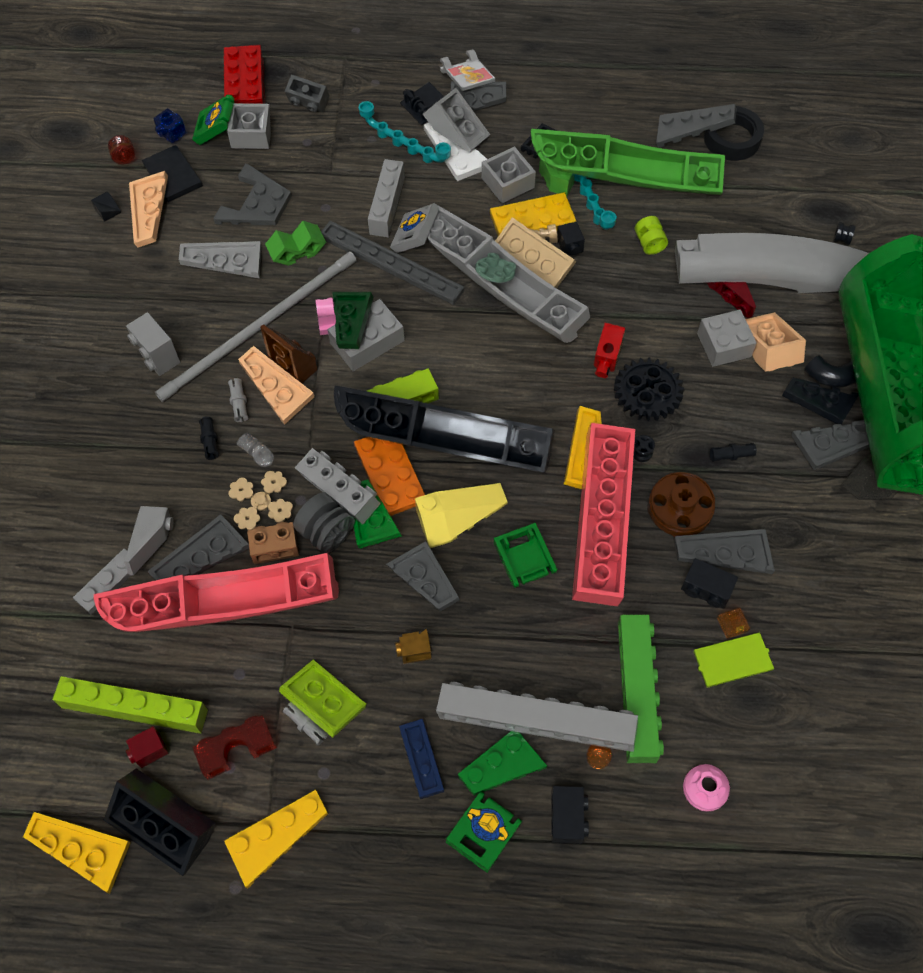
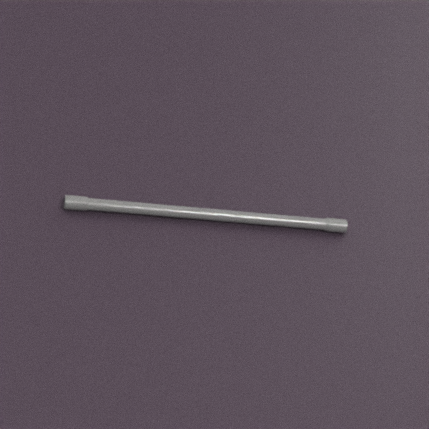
M349 251L325 271L184 373L155 391L156 396L161 402L167 400L189 381L260 331V327L263 324L268 325L339 272L344 271L357 260L354 254Z

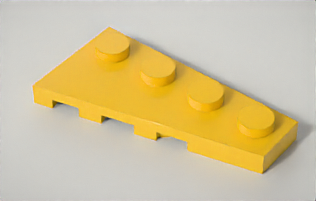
M316 790L224 841L247 889L263 872L265 873L272 867V864L277 859L286 854L301 837H304L328 815Z
M36 812L33 813L23 835L25 839L109 894L130 845V842Z

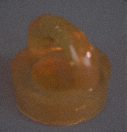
M591 745L586 755L587 761L595 769H604L611 762L612 752L610 748Z

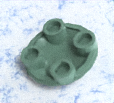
M488 253L487 257L477 261L475 270L478 275L488 281L502 283L513 279L516 265L513 262L499 258V255L496 253Z

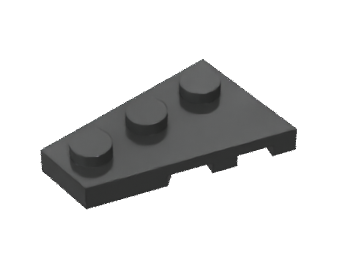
M451 81V91L457 88L473 111L506 102V82H492L462 91L454 81Z
M426 541L386 564L439 611L460 600Z

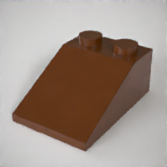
M264 324L260 327L268 357L303 384L317 371L315 356L310 351L306 352L296 340H290L285 335Z

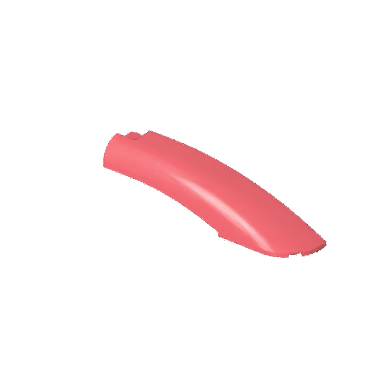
M328 553L249 569L188 576L178 575L93 595L97 611L110 625L122 631L141 632L225 622L336 600L339 594L338 582L335 580L333 558Z

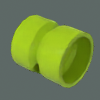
M647 216L637 222L635 232L646 254H656L667 247L668 239L656 216Z

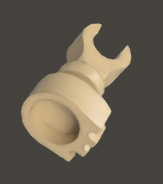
M555 224L547 225L546 230L544 228H540V231L530 229L543 239L549 237L551 244L558 243Z

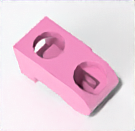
M332 298L317 299L316 308L320 335H327V329L336 323L334 302Z

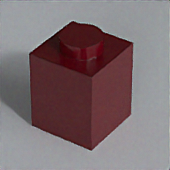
M154 726L126 740L129 747L126 750V754L132 764L136 762L141 768L169 754L160 733Z

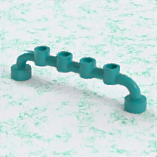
M364 101L359 104L360 116L364 117L366 122L377 130L378 137H391L393 145L397 147L404 144L407 146L409 154H422L425 163L433 161L441 163L451 156V146L448 143L442 142L437 144L435 153L432 147H424L418 144L417 139H409L403 136L402 131H394L388 128L386 122L374 120L372 117L374 115L373 103Z
M575 174V181L580 182V194L587 197L586 207L594 212L593 222L600 225L604 230L614 227L617 216L612 211H605L603 208H600L598 203L599 196L593 193L591 180L585 176Z

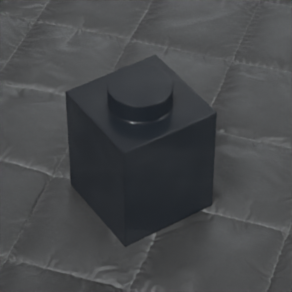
M577 221L558 226L557 238L561 250L568 256L582 253L585 239Z

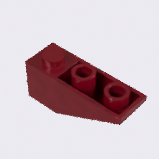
M705 282L712 290L721 295L726 302L730 303L737 310H741L746 318L753 317L756 305L746 282Z

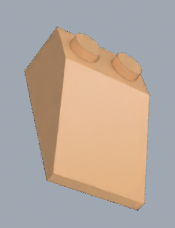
M775 312L745 319L757 343L752 356L765 372L787 366L791 367L804 362L806 340Z

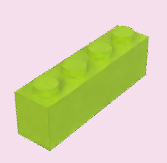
M429 368L418 370L406 377H399L392 382L377 385L373 389L367 390L368 392L423 403L439 400L438 387Z

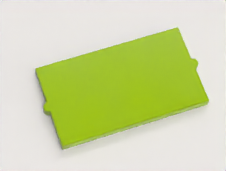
M760 632L693 651L699 665L698 671L702 673L707 688L774 670L768 654L769 649L765 647Z

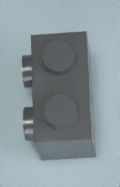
M292 74L285 89L291 104L305 106L312 112L319 111L323 113L330 97L326 86Z

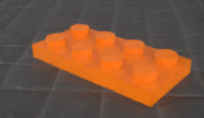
M371 437L354 441V446L368 479L390 516L416 507L415 498L425 494L403 445Z

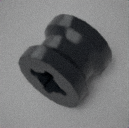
M839 222L833 241H842L846 245H850L855 225L846 226L844 223Z
M640 435L635 438L633 458L636 461L647 462L652 458L655 442L650 436Z

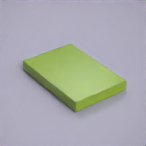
M315 660L309 662L279 689V692L332 738L366 707L364 701Z

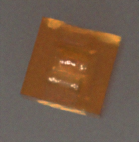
M741 608L719 614L717 617L727 639L750 630Z

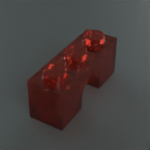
M263 715L260 717L252 716L246 719L244 724L238 727H228L220 735L214 738H204L198 742V745L192 747L202 774L207 780L231 770L227 758L230 750L235 746L243 745L248 747L253 758H257L277 748Z

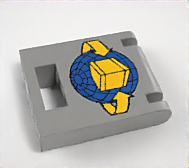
M433 203L405 213L390 248L395 253H399L424 245L438 213V206Z

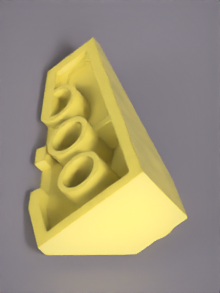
M501 483L438 491L415 498L416 511L430 548L452 542L459 534L465 530H470L474 527V524L483 518L489 517L508 504Z

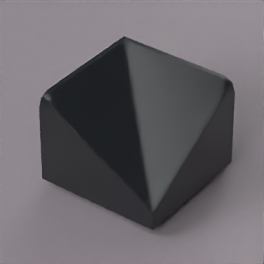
M105 192L91 200L95 211L104 222L121 213L109 192Z

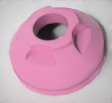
M704 764L696 766L688 772L683 782V791L686 799L693 807L708 812L717 810L725 804L729 796L730 786L726 775L719 768ZM708 777L715 781L716 789L709 792L702 787V780Z

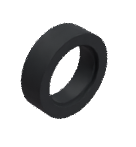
M736 106L735 124L744 127L750 132L752 137L750 140L742 143H733L721 138L716 130L710 131L707 129L704 133V142L707 148L713 154L725 155V160L740 161L752 157L758 151L763 138L764 124L760 117L753 111L740 106Z

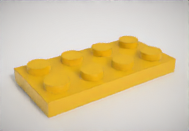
M565 192L490 208V215L498 236L511 218H514L529 229L540 231V228L546 230L547 225L555 224L558 231V226L576 222Z

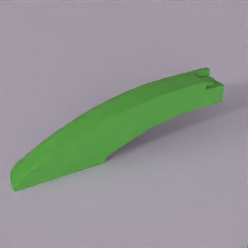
M531 129V140L536 153L546 164L558 170L593 179L651 189L721 195L723 192L725 155L662 149L612 138L610 135Z

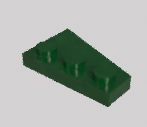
M333 292L335 302L334 313L336 315V344L339 349L360 348L374 298L371 292Z

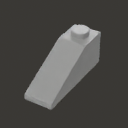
M140 506L124 560L129 575H134L167 540L169 530L173 529L174 523L167 507Z

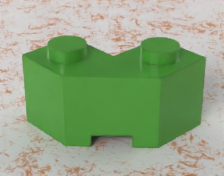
M540 158L539 172L544 177L548 190L557 194L565 192L567 197L574 185L575 174L555 169Z
M302 221L292 234L276 230L265 245L273 262L289 266L296 263V259L304 256L307 258L314 257L325 245L326 240L318 225Z

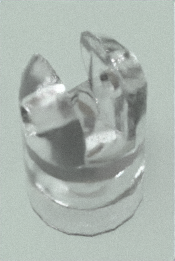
M250 433L243 434L236 443L244 452L254 458V461L260 467H268L272 464L274 460L273 453Z

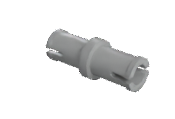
M234 378L235 384H233L232 379L228 381L231 394L229 401L233 406L234 420L236 422H243L242 417L244 421L248 420L245 405L247 398L243 393L242 380Z
M290 702L288 706L294 712L290 708L285 707L283 713L298 725L297 729L300 732L304 731L317 746L320 745L323 740L317 733L324 739L329 734Z

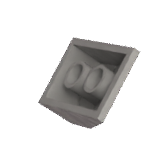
M457 88L423 113L435 131L468 152L490 135Z

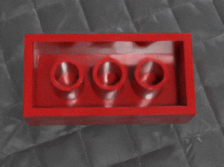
M261 45L224 47V97L226 95L233 96L235 98L234 103L265 104L264 60Z

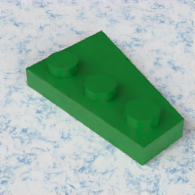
M368 479L361 481L362 483L360 485L363 488L369 486L372 490L376 492L372 483ZM378 494L375 498L379 501L380 505L364 524L355 519L354 531L359 548L402 537Z
M511 731L458 773V777L472 795L475 796L480 792L483 793L501 786L503 783L520 779L535 771L546 769L547 765L519 732Z

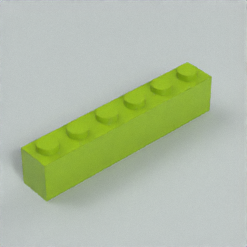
M62 676L53 697V701L63 709L200 734L202 733L208 712L203 702Z

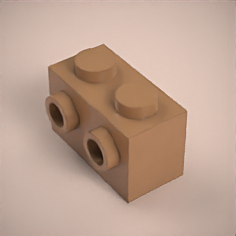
M280 522L274 526H258L252 530H247L250 556L254 564L299 556L293 522Z

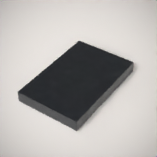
M177 145L142 160L144 167L150 175L162 171L167 173L168 179L164 195L167 202L203 186L201 180Z

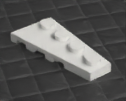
M429 123L424 124V131L435 147L442 142L448 143L451 146V156L444 162L457 181L482 172V162L487 160V158L474 148L468 152L435 131Z

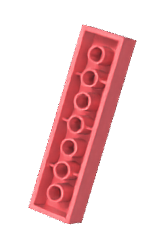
M591 423L587 432L572 600L618 607L624 598L635 429Z

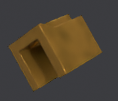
M427 629L420 634L419 632L402 634V637H399L400 642L395 643L397 657L402 656L403 664L431 659Z

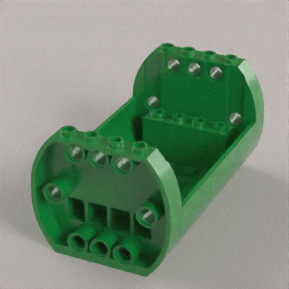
M911 234L882 245L861 259L844 277L838 296L877 486L879 488L923 495V237Z

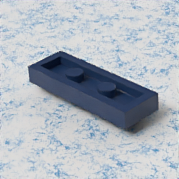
M423 719L400 725L399 729L420 799L444 792Z

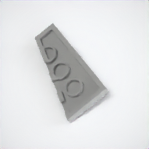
M260 241L180 244L179 262L180 265L260 278L261 243Z

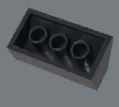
M137 768L116 782L103 819L182 876L187 873L209 842L216 824Z

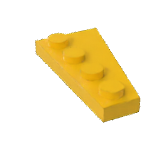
M579 406L577 410L564 485L582 489L586 436L591 423L602 424L600 411Z

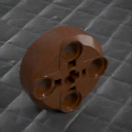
M676 472L662 477L655 484L650 493L647 510L655 525L662 531L673 535V537L696 535L709 525L715 511V497L710 486L700 477L691 473ZM655 502H659L663 506H657ZM700 504H704L708 508H703L700 506ZM682 523L686 525V528H682L678 524Z

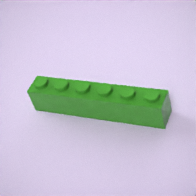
M620 615L618 634L623 710L633 712L634 715H638L634 752L626 751L627 763H657L660 755H663L664 746L663 740H659L658 731H661L662 721L661 716H657L656 707L660 705L659 692H655L654 684L658 682L657 669H653V660L656 659V647L651 646V637H654V624L650 623L649 615Z

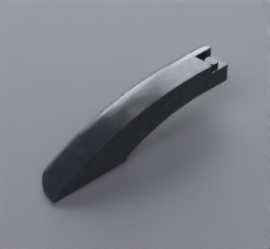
M335 385L334 402L337 412L351 430L363 436L543 473L547 471L555 430L552 428Z

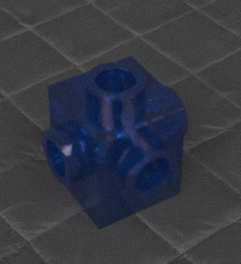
M168 108L153 118L157 134L160 137H165L171 143H174L186 134L183 119L178 113H174Z

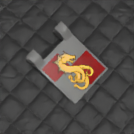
M473 49L466 51L469 57L466 62L453 66L448 57L440 58V62L443 64V67H440V71L443 74L447 73L462 91L495 82V77L478 60Z

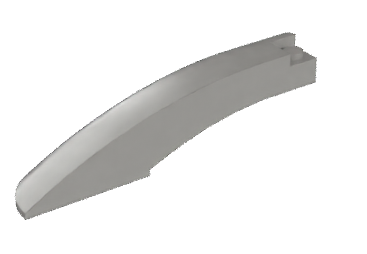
M438 206V213L427 237L429 242L483 289L530 322L566 343L578 337L577 331L590 319L589 308L541 279L495 242L492 236ZM488 253H496L499 255V258L515 263V276L508 282H491L478 275L475 270V264L478 260L487 257Z
M765 233L698 234L696 240H677L675 246L679 284L746 282L797 290L798 293L838 292L847 273L869 254L852 247L823 240Z

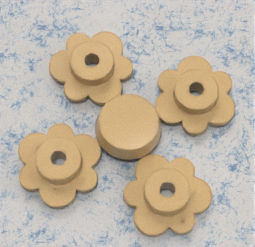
M266 472L265 478L261 480L265 492H258L254 495L252 490L253 484L247 482L245 478H239L236 482L230 484V498H237L239 502L244 501L245 498H251V505L253 506L248 509L241 508L239 513L234 516V521L238 524L239 529H254L257 525L256 523L260 521L257 511L268 509L269 518L274 519L276 523L284 522L285 518L288 519L292 516L290 511H292L293 505L291 502H285L283 499L271 502L269 496L270 493L281 492V487L286 486L287 480L281 472Z

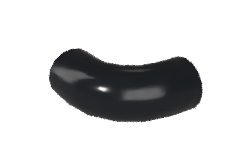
M818 355L804 369L813 379L826 386L847 387L856 383L852 360L843 366L837 367L829 364Z

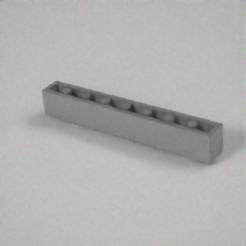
M458 682L442 683L436 709L440 719L634 752L638 715H634L631 711L619 710V712L609 711L604 706L590 708L584 707V704L579 702L566 704L560 703L555 698H545V700L535 699L536 697L530 694L517 696L511 695V692L506 690L493 692L488 691L487 688L482 686L469 688L464 687L463 684Z

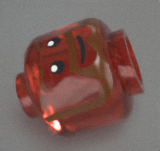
M117 135L108 142V150L111 159L115 163L124 165L134 159L135 150L132 141L128 137Z

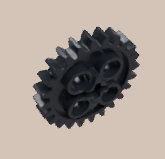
M648 357L647 362L640 358L638 364L632 360L630 366L625 364L624 369L619 370L618 376L615 379L614 391L616 392L614 397L619 399L618 406L624 405V412L631 411V417L638 414V420L646 416L647 422L650 421L651 417L658 421L660 415L666 419L668 413L673 414L674 410L679 408L680 402L683 399V380H678L679 373L673 374L674 367L666 368L667 362L660 365L659 359L653 363L650 357Z

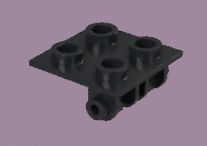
M428 82L415 92L405 89L403 92L404 100L400 104L422 126L428 122L423 113L444 96Z

